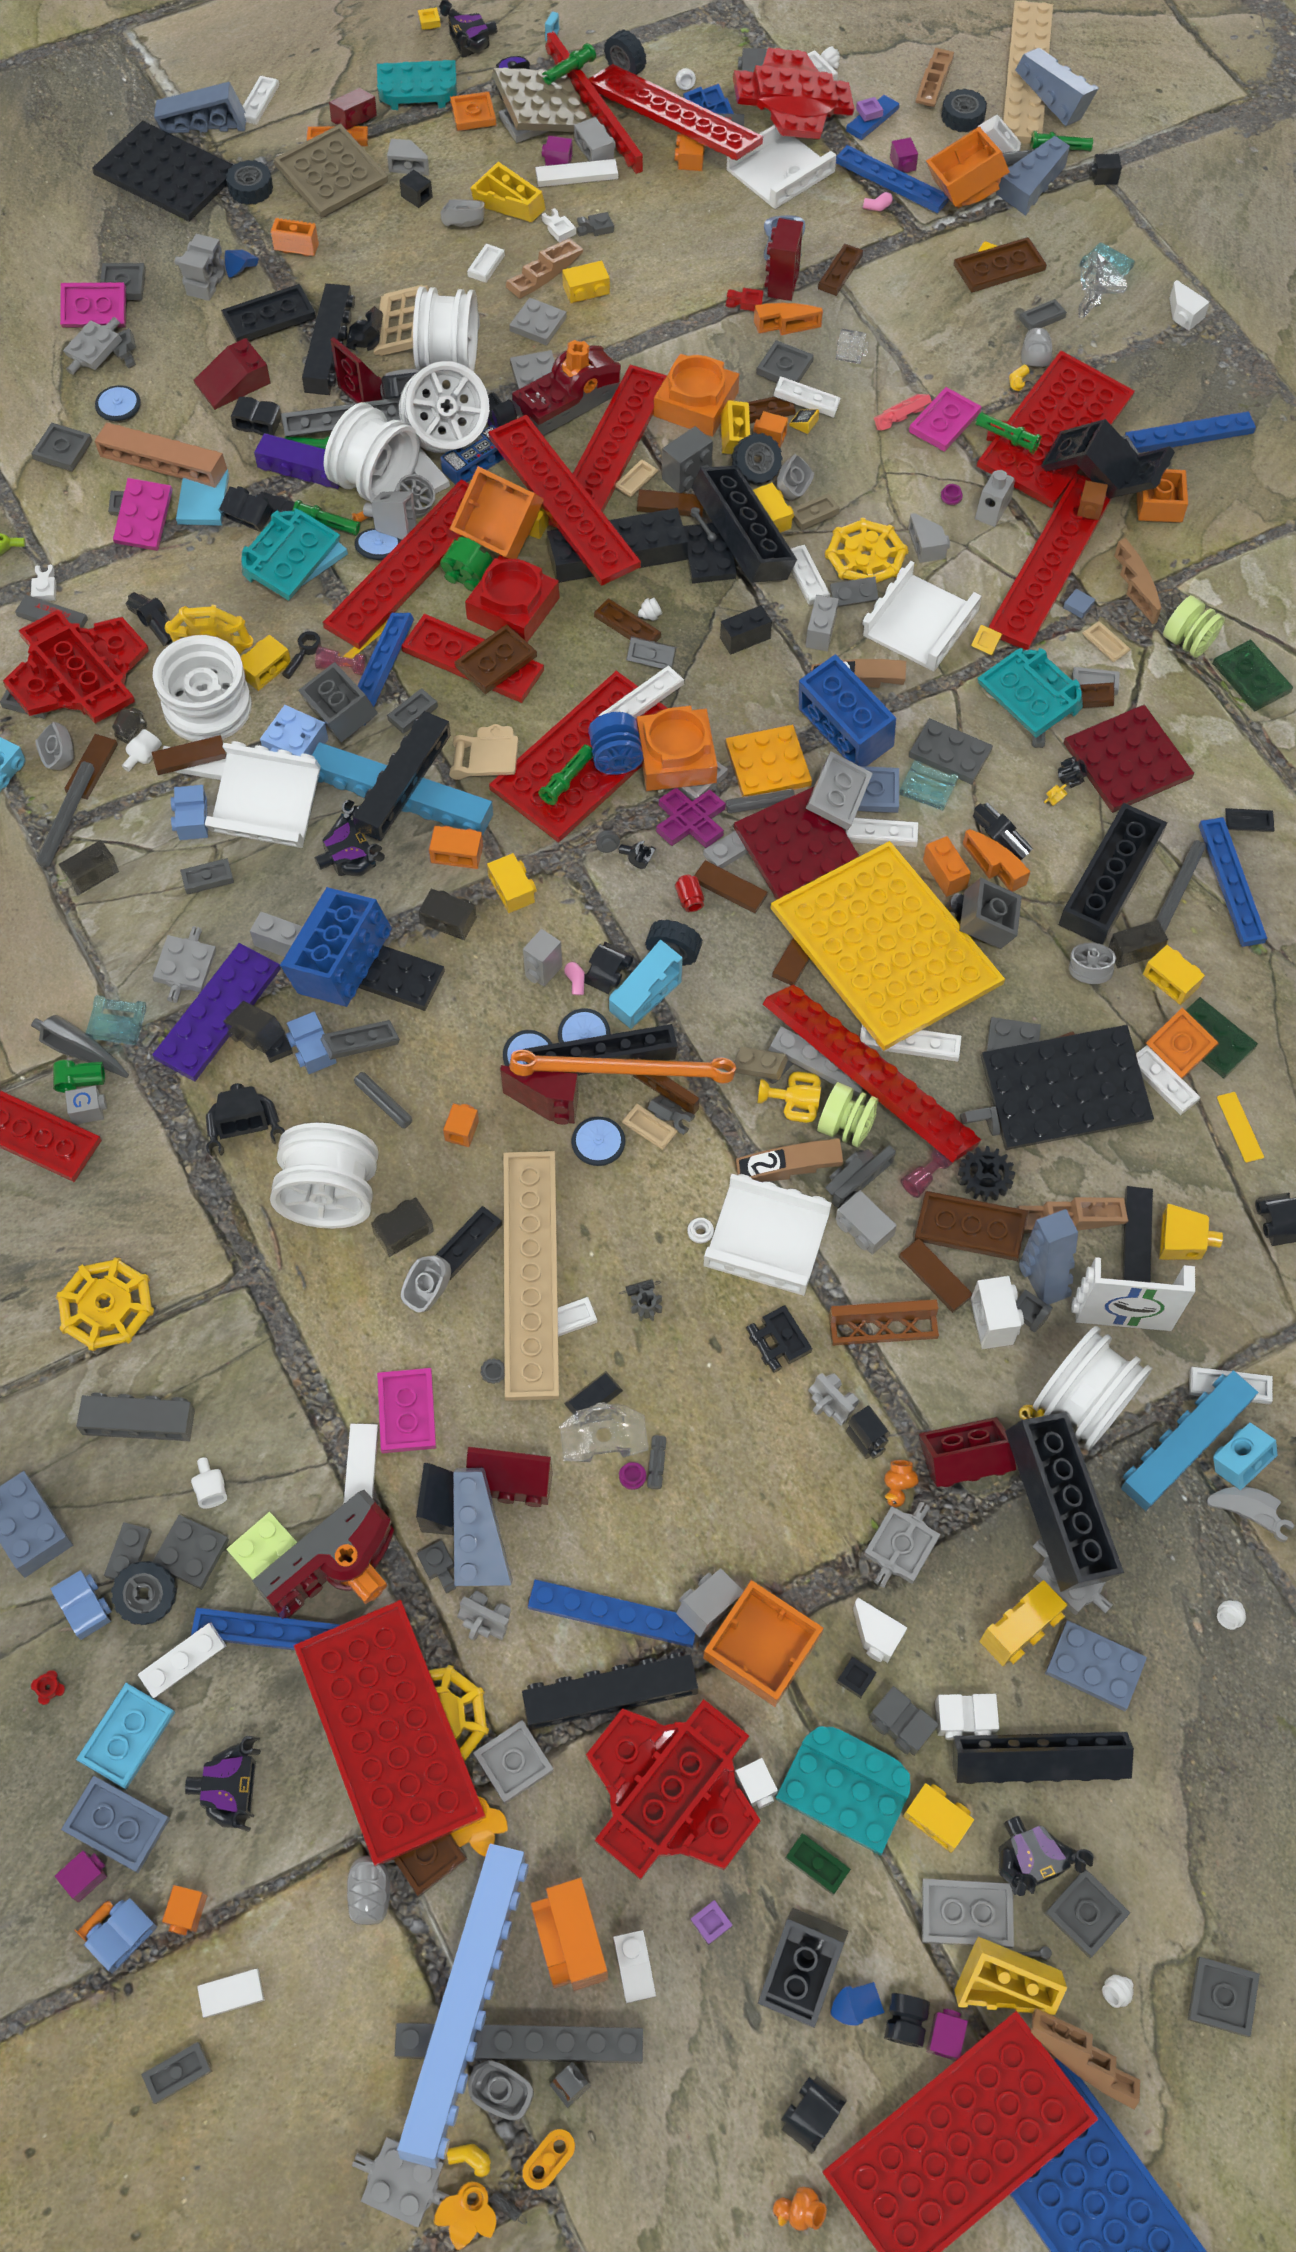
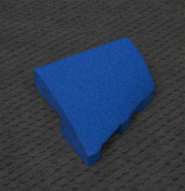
M719 84L705 89L699 87L683 93V98L716 114H734L728 98L724 97Z

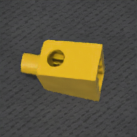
M1167 1204L1162 1214L1159 1259L1199 1260L1203 1258L1208 1246L1221 1248L1223 1233L1209 1231V1217L1207 1215Z

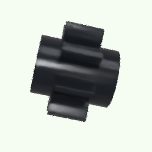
M1075 756L1061 762L1062 767L1058 768V776L1063 784L1069 783L1070 788L1081 785L1085 781L1084 777L1087 776L1088 772L1082 760L1076 761Z

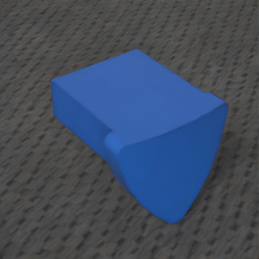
M243 249L226 250L225 267L228 277L237 276L245 267L257 266L259 258Z
M874 1982L855 1988L851 1986L844 1987L836 1996L831 2008L832 2017L843 2024L853 2026L863 2024V2020L885 2013Z

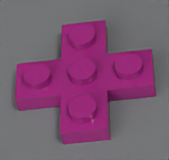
M674 788L659 799L658 805L670 817L656 826V832L671 846L690 834L707 848L724 836V830L712 818L725 810L726 803L710 789L693 801L678 788Z

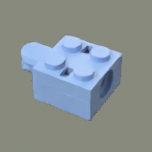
M284 705L264 732L260 741L261 745L268 748L269 751L278 752V750H286L291 752L292 755L301 756V754L312 755L319 742L325 744L328 741L325 722Z

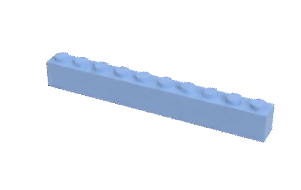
M489 1844L397 2149L399 2158L402 2160L437 2169L439 2159L444 2160L450 2141L446 2138L449 2126L454 2127L459 2111V2106L455 2105L458 2093L464 2094L468 2074H465L467 2062H473L476 2054L477 2042H474L476 2031H482L486 2011H483L486 1999L491 2000L495 1981L491 1979L494 1969L499 1970L501 1967L504 1951H501L500 1948L503 1939L508 1940L510 1936L512 1921H509L511 1910L516 1911L518 1908L520 1892H517L519 1883L525 1882L529 1864L525 1863L523 1851Z

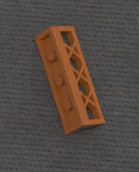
M937 1299L831 1306L829 1321L832 1346L938 1339ZM930 1319V1332H921L914 1326L918 1320ZM899 1321L907 1328L903 1333L895 1334L887 1327L892 1322ZM866 1323H873L880 1328L876 1335H868L861 1329ZM836 1325H847L854 1332L849 1337H838Z

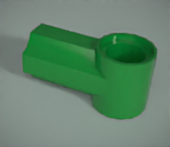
M60 1060L53 1064V1089L57 1092L65 1093V1091L75 1090L76 1087L104 1085L105 1070L103 1062L76 1064L73 1061Z

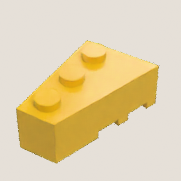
M499 161L470 187L473 200L483 201L485 209L533 222L546 210L542 191Z
M1043 1580L1027 1593L1018 1604L1006 1611L995 1625L992 1623L986 1629L979 1642L1002 1667L1009 1661L1014 1665L1025 1655V1652L1022 1650L1029 1643L1035 1646L1046 1635L1043 1630L1049 1624L1054 1628L1065 1618L1062 1612L1068 1605Z
M978 1936L954 1991L958 2007L968 2008V2005L986 2006L989 2010H997V2007L1016 2009L1017 2012L1033 2013L1035 2008L1050 2015H1055L1067 1990V1985L1061 1970Z

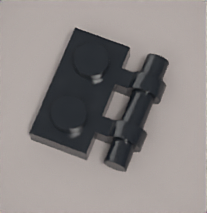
M786 1305L763 1316L762 1322L765 1327L761 1330L758 1329L755 1323L746 1327L750 1334L749 1339L753 1346L758 1347L763 1355L761 1359L766 1366L769 1365L773 1373L782 1369L778 1358L784 1356L788 1364H791L812 1352L813 1348ZM772 1336L778 1346L772 1350L766 1342V1339Z

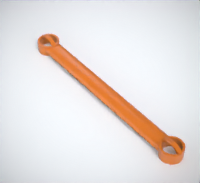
M523 1049L516 1050L511 1054L509 1065L510 1070L520 1076L531 1075L534 1071L711 1077V1079L718 1083L731 1082L736 1071L735 1063L722 1057L716 1058L712 1062L535 1056L532 1052ZM517 1061H525L529 1064L524 1065L518 1063ZM717 1069H724L728 1072H721Z

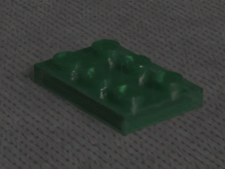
M1251 639L1215 657L1212 663L1254 712L1290 694L1293 690L1290 682Z
M1201 997L1186 1009L1219 1042L1202 1062L1223 1079L1256 1049L1258 1045L1256 1041Z

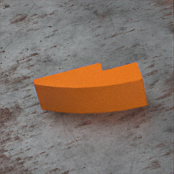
M797 303L756 305L754 323L759 334L779 330L781 335L821 327L823 310L819 307Z
M971 829L965 832L964 847L989 879L998 875L1008 890L1012 892L1027 885L1031 871L1010 850L979 832Z

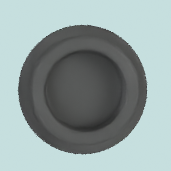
M604 830L597 836L596 846L601 852H612L620 845L619 836L611 830Z

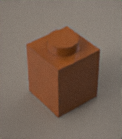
M1086 480L1077 516L1099 520L1108 485Z

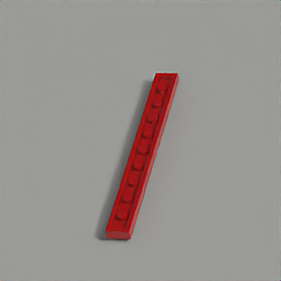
M554 31L547 33L545 48L547 54L552 56L557 65L567 59L570 53ZM581 69L570 71L567 77L570 78L582 103L587 105L591 115L596 117L600 124L605 126L608 135L613 137L616 149L625 158L627 166L631 167L635 174L643 172V154Z

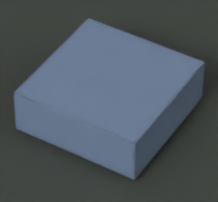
M1075 589L1065 601L1063 608L1083 618L1094 605L1095 599Z

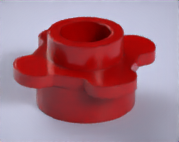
M49 1670L31 1683V1689L39 1696L38 1702L42 1705L49 1704L52 1698L62 1696L65 1692V1686L59 1683L57 1679L58 1673L54 1670ZM47 1685H50L49 1690L45 1689Z

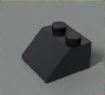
M424 1463L416 1514L421 1533L454 1536V1472L430 1463Z

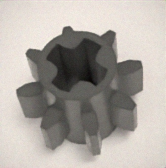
M639 1288L638 1296H631V1303L635 1304L631 1307V1313H638L640 1321L644 1318H650L654 1321L655 1313H662V1306L659 1305L662 1302V1296H656L653 1293V1288L644 1291L642 1288Z

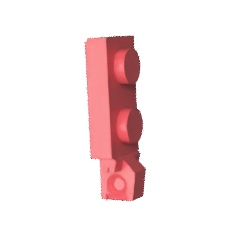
M916 394L884 410V413L874 417L877 430L891 428L893 422L907 419L908 414L923 411L925 409L924 406L932 402L930 395Z

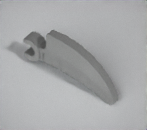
M1230 1487L1215 1492L1207 1499V1504L1210 1507L1228 1510L1252 1520L1273 1533L1276 1540L1280 1542H1285L1288 1539L1287 1536L1280 1532V1527L1292 1530L1295 1526L1289 1520H1281L1276 1514V1509L1281 1504V1501L1259 1489L1244 1487L1242 1490H1239L1237 1487Z

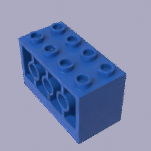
M836 654L799 680V710L845 759L858 766H868L894 747L896 717Z
M326 887L280 966L298 994L347 1007L351 999L356 995L363 978L367 976L374 959L378 957L385 940L390 936L392 928L376 899Z

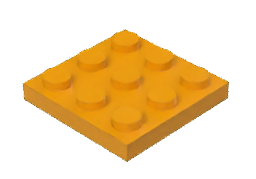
M793 724L725 738V745L742 797L787 789L795 790L812 785V779Z

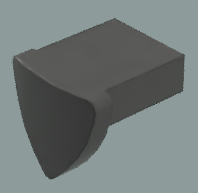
M996 1106L960 1114L962 1124L986 1120L992 1136L1000 1135Z
M1026 1289L1016 1301L1017 1310L1021 1309L1023 1313L1024 1323L1033 1332H1036L1045 1323L1053 1309L1051 1305L1044 1303Z

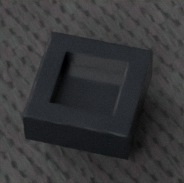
M283 1029L259 1038L269 1063L293 1054Z
M852 1656L836 1683L861 1699L877 1672Z

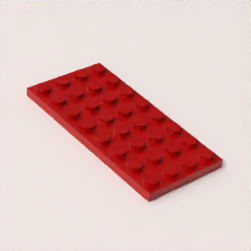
M1060 351L1007 421V424L1015 428L1024 427L1025 431L1042 436L1036 452L1031 454L1029 450L1019 445L1015 447L1010 440L997 435L979 458L976 466L991 475L997 470L1005 471L1007 475L1015 479L1014 487L1052 508L1070 484L1075 473H1078L1080 470L1076 464L1048 472L1041 467L1060 431L1106 419L1113 425L1133 397L1135 390Z
M615 671L517 759L515 774L499 775L489 784V789L559 843L642 767V762L637 768L627 773L615 775L600 772L595 767L594 758H591L571 780L570 788L566 792L561 793L555 805H549L542 800L539 795L540 788L545 787L551 781L550 777L554 773H559L583 745H588L592 748L588 731L590 723L638 686L618 671ZM659 702L641 716L657 714L668 708Z
M401 1600L293 1645L375 1867L486 1818Z
M1015 2011L826 2167L822 2173L877 2252H942L1099 2119L1041 2042L1031 2033V2029L1019 2013Z

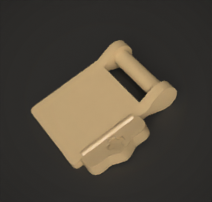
M493 724L489 727L479 728L477 737L455 736L453 740L455 754L453 766L450 768V777L460 780L468 776L515 774L519 740L517 736H514L512 727ZM471 746L469 768L462 767L464 749Z

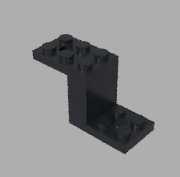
M1106 419L1060 431L1041 467L1048 472L1076 464L1093 482L1108 485L1106 496L1111 499L1156 488L1160 484L1165 470L1169 467L1175 451L1169 446L1137 454Z

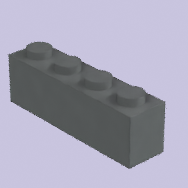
M91 1393V1396L82 1395L76 1427L82 1435L190 1441L195 1409L190 1401L180 1397H174L172 1400H161V1398L156 1396H146L145 1399H138L127 1394H120L118 1397H107L103 1393Z

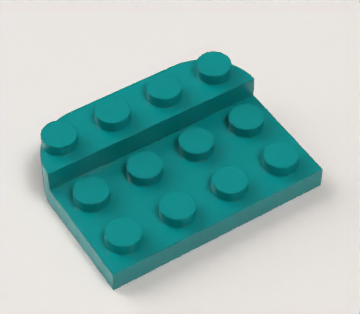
M455 60L386 62L377 64L379 102L391 105V110H399V104L438 102V108L446 107L445 103L450 101V97L457 96Z
M299 509L280 513L277 510L271 515V521L249 547L245 545L241 557L242 574L249 582L252 583L253 580H256L290 601L339 542L340 534Z
M1020 648L977 678L978 684L1035 738L1067 715L1076 716L1083 708L1082 692L1078 680L1072 681L1047 658V652L1041 648L1038 651H1023Z
M819 1726L804 1738L775 1800L881 1856L909 1797L911 1788L910 1774L892 1756L838 1728Z

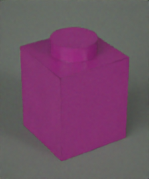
M548 136L547 143L542 146V157H545V166L570 164L573 157L572 139Z
M911 137L891 142L890 160L895 169L904 173L916 171L918 152Z
M81 1851L54 1876L70 1897L77 1902L82 1901L107 1878L106 1874L102 1871L105 1867L103 1861L95 1853L90 1856L85 1851Z
M943 2008L942 2013L937 2012L934 2014L926 2052L954 2061L961 2056L968 2021L960 2019L961 2013Z

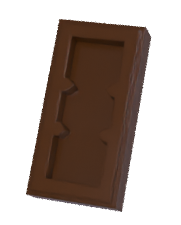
M1114 682L1080 685L1083 708L1114 706Z

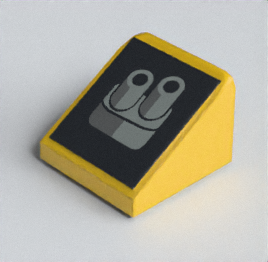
M799 410L789 423V426L809 434L819 419V410Z

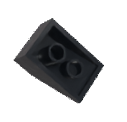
M792 1907L758 2004L815 2028L849 1931Z

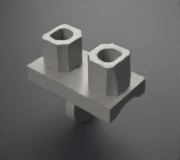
M821 1373L816 1377L814 1384L808 1390L812 1394L811 1398L817 1404L813 1412L819 1415L824 1411L829 1418L833 1417L842 1426L847 1422L858 1405L859 1399L853 1393L849 1392L843 1396L838 1391L842 1383L835 1373L828 1376Z
M475 1591L469 1598L463 1597L460 1602L461 1608L457 1618L463 1620V1626L471 1630L469 1639L473 1641L476 1640L479 1634L486 1638L492 1635L503 1640L508 1627L510 1607L501 1603L497 1604L494 1611L485 1607L488 1598L484 1594Z

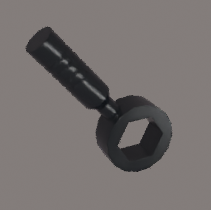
M306 631L299 636L298 646L300 652L293 657L283 671L282 675L285 678H291L303 661L305 654L313 655L320 651L321 639L316 632ZM307 640L316 641L312 646L304 645Z

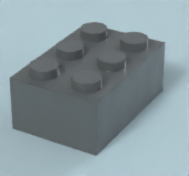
M336 662L298 690L310 708L325 722V725L340 742L350 737L378 714L367 696Z

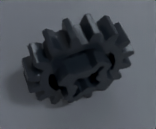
M986 1146L983 1152H981L979 1147H976L974 1154L968 1151L966 1159L961 1160V1168L958 1171V1176L961 1177L959 1184L967 1185L965 1189L966 1194L971 1191L974 1192L973 1199H977L981 1195L984 1202H987L989 1196H992L994 1201H996L999 1193L1005 1196L1008 1189L1012 1188L1015 1172L1011 1170L1014 1164L1013 1162L1006 1163L1008 1155H998V1148L993 1153L990 1152L989 1146ZM970 1167L972 1168L971 1172L974 1174L973 1178L970 1175ZM1000 1170L1003 1173V1180L1001 1179L1002 1176L999 1174Z

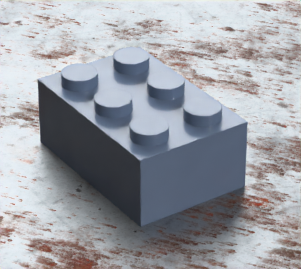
M23 1471L0 1486V1544L15 1568L26 1578L72 1547L73 1544L33 1481Z

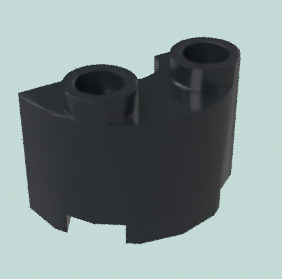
M374 306L365 314L367 320H357L349 327L346 347L352 350H356V347L367 348V351L376 348L380 340L383 312Z
M604 942V945L599 944L589 960V963L592 964L584 976V983L609 994L613 987L617 988L622 979L620 972L622 969H628L631 966L634 956L607 942Z
M1288 1192L1256 1199V1211L1266 1219V1223L1263 1224V1231L1265 1237L1269 1238L1271 1246L1296 1242V1198H1290V1193Z
M818 2076L814 2080L808 2077L799 2091L803 2096L797 2107L791 2103L781 2118L786 2123L782 2131L811 2154L814 2153L821 2140L824 2139L839 2116L842 2107L847 2102V2099Z

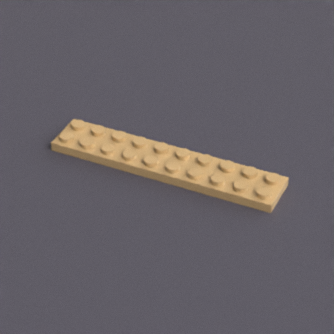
M1015 0L1003 122L1021 143L1030 144L1033 131L1043 133L1045 103L1015 69L1023 54L1041 48L1049 54L1053 4Z
M555 1151L503 1153L505 1401L559 1399Z

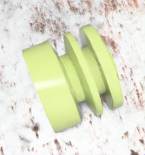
M1190 595L1177 607L1168 620L1163 636L1177 645L1184 641L1183 650L1190 651V655L1198 658L1217 638L1223 627L1225 617L1221 614H1216L1215 610L1211 608L1204 612L1205 603Z
M837 1082L823 1109L817 1131L834 1138L841 1128L844 1130L842 1141L847 1143L853 1133L852 1146L859 1148L872 1128L877 1114L876 1109L879 1099L872 1096L865 1106L867 1094L862 1092L855 1102L852 1100L854 1089Z

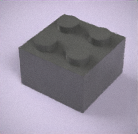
M694 426L663 447L662 480L677 493L690 489L700 468L712 467L713 441Z
M979 878L964 892L960 931L1002 949L1018 936L1022 896L986 879Z

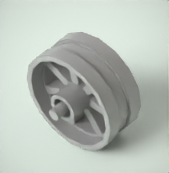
M410 474L402 477L394 492L399 491V488L403 491L413 492L414 506L416 505L415 515L416 518H421L428 513L435 500L434 488L427 479L420 475ZM420 502L428 505L426 507H422Z
M1079 944L1071 952L1069 972L1075 979L1084 983L1101 984L1107 982L1112 978L1114 972L1115 953L1102 944Z

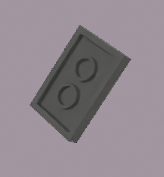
M929 718L910 750L909 758L973 785L990 755L993 745Z

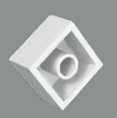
M1009 1276L978 1280L970 1301L982 1349L1013 1345L1017 1335L1020 1333L1021 1325L1024 1324L1023 1313L1021 1309L1017 1310L1015 1302L1018 1298L1017 1289L1014 1284L1011 1285Z

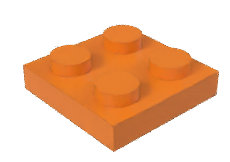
M489 92L450 97L457 131L496 126V117Z
M1181 1008L1146 1044L1183 1079L1219 1042L1184 1008Z

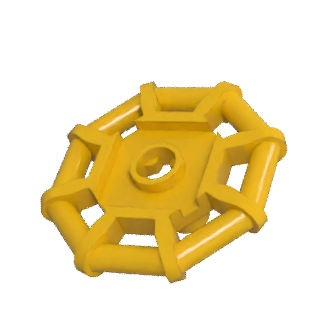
M860 518L857 522L844 527H836L833 530L831 542L828 549L825 550V558L830 560L838 572V577L842 580L876 577V583L891 577H897L904 558L909 551L908 546L903 544L894 531V526L891 524L887 526L868 521L866 518ZM860 530V534L852 537L848 536V534ZM890 539L894 547L889 548L886 541ZM840 542L845 545L844 550L837 549ZM864 551H867V552H870V555L868 556L867 554H861V553H863ZM889 557L895 558L892 564L887 562ZM842 559L845 561V563L847 564V566H844V565L842 564V562H841ZM857 570H861L863 573H857Z
M211 604V607L188 608L183 606L179 609V613L165 624V631L170 635L173 642L182 639L181 637L208 635L218 637L235 646L234 648L239 655L253 645V638L246 629L245 619L216 608V605ZM183 621L187 624L186 627L180 626ZM238 631L239 636H234L233 633Z
M117 1257L110 1261L78 1266V1271L63 1290L57 1292L56 1295L59 1303L61 1320L59 1329L61 1332L83 1343L90 1351L126 1342L127 1344L131 1343L133 1336L147 1318L154 1313V1308L151 1305L148 1284L150 1278L148 1275L141 1274ZM109 1271L108 1275L104 1276L103 1279L92 1278L91 1276ZM121 1273L131 1280L125 1284L117 1279V1276ZM85 1279L86 1284L82 1287L78 1294H75V1290ZM136 1289L139 1290L140 1303H133L131 1292ZM110 1298V1305L100 1308L99 1301ZM69 1303H76L78 1305V1314L71 1317ZM131 1312L138 1313L125 1329L122 1323ZM84 1322L92 1327L90 1335L77 1326ZM117 1328L119 1332L117 1334L100 1337V1332L102 1330L112 1331L113 1329Z
M448 1665L445 1668L431 1669L429 1673L432 1680H442L441 1687L435 1688L455 1739L458 1740L464 1729L472 1732L460 1748L465 1762L484 1735H488L489 1732L486 1724L483 1699L485 1692L482 1687L478 1688L456 1671L452 1665ZM451 1682L467 1694L462 1698L455 1696L448 1689ZM470 1703L473 1704L474 1722H468L465 1718L464 1706Z

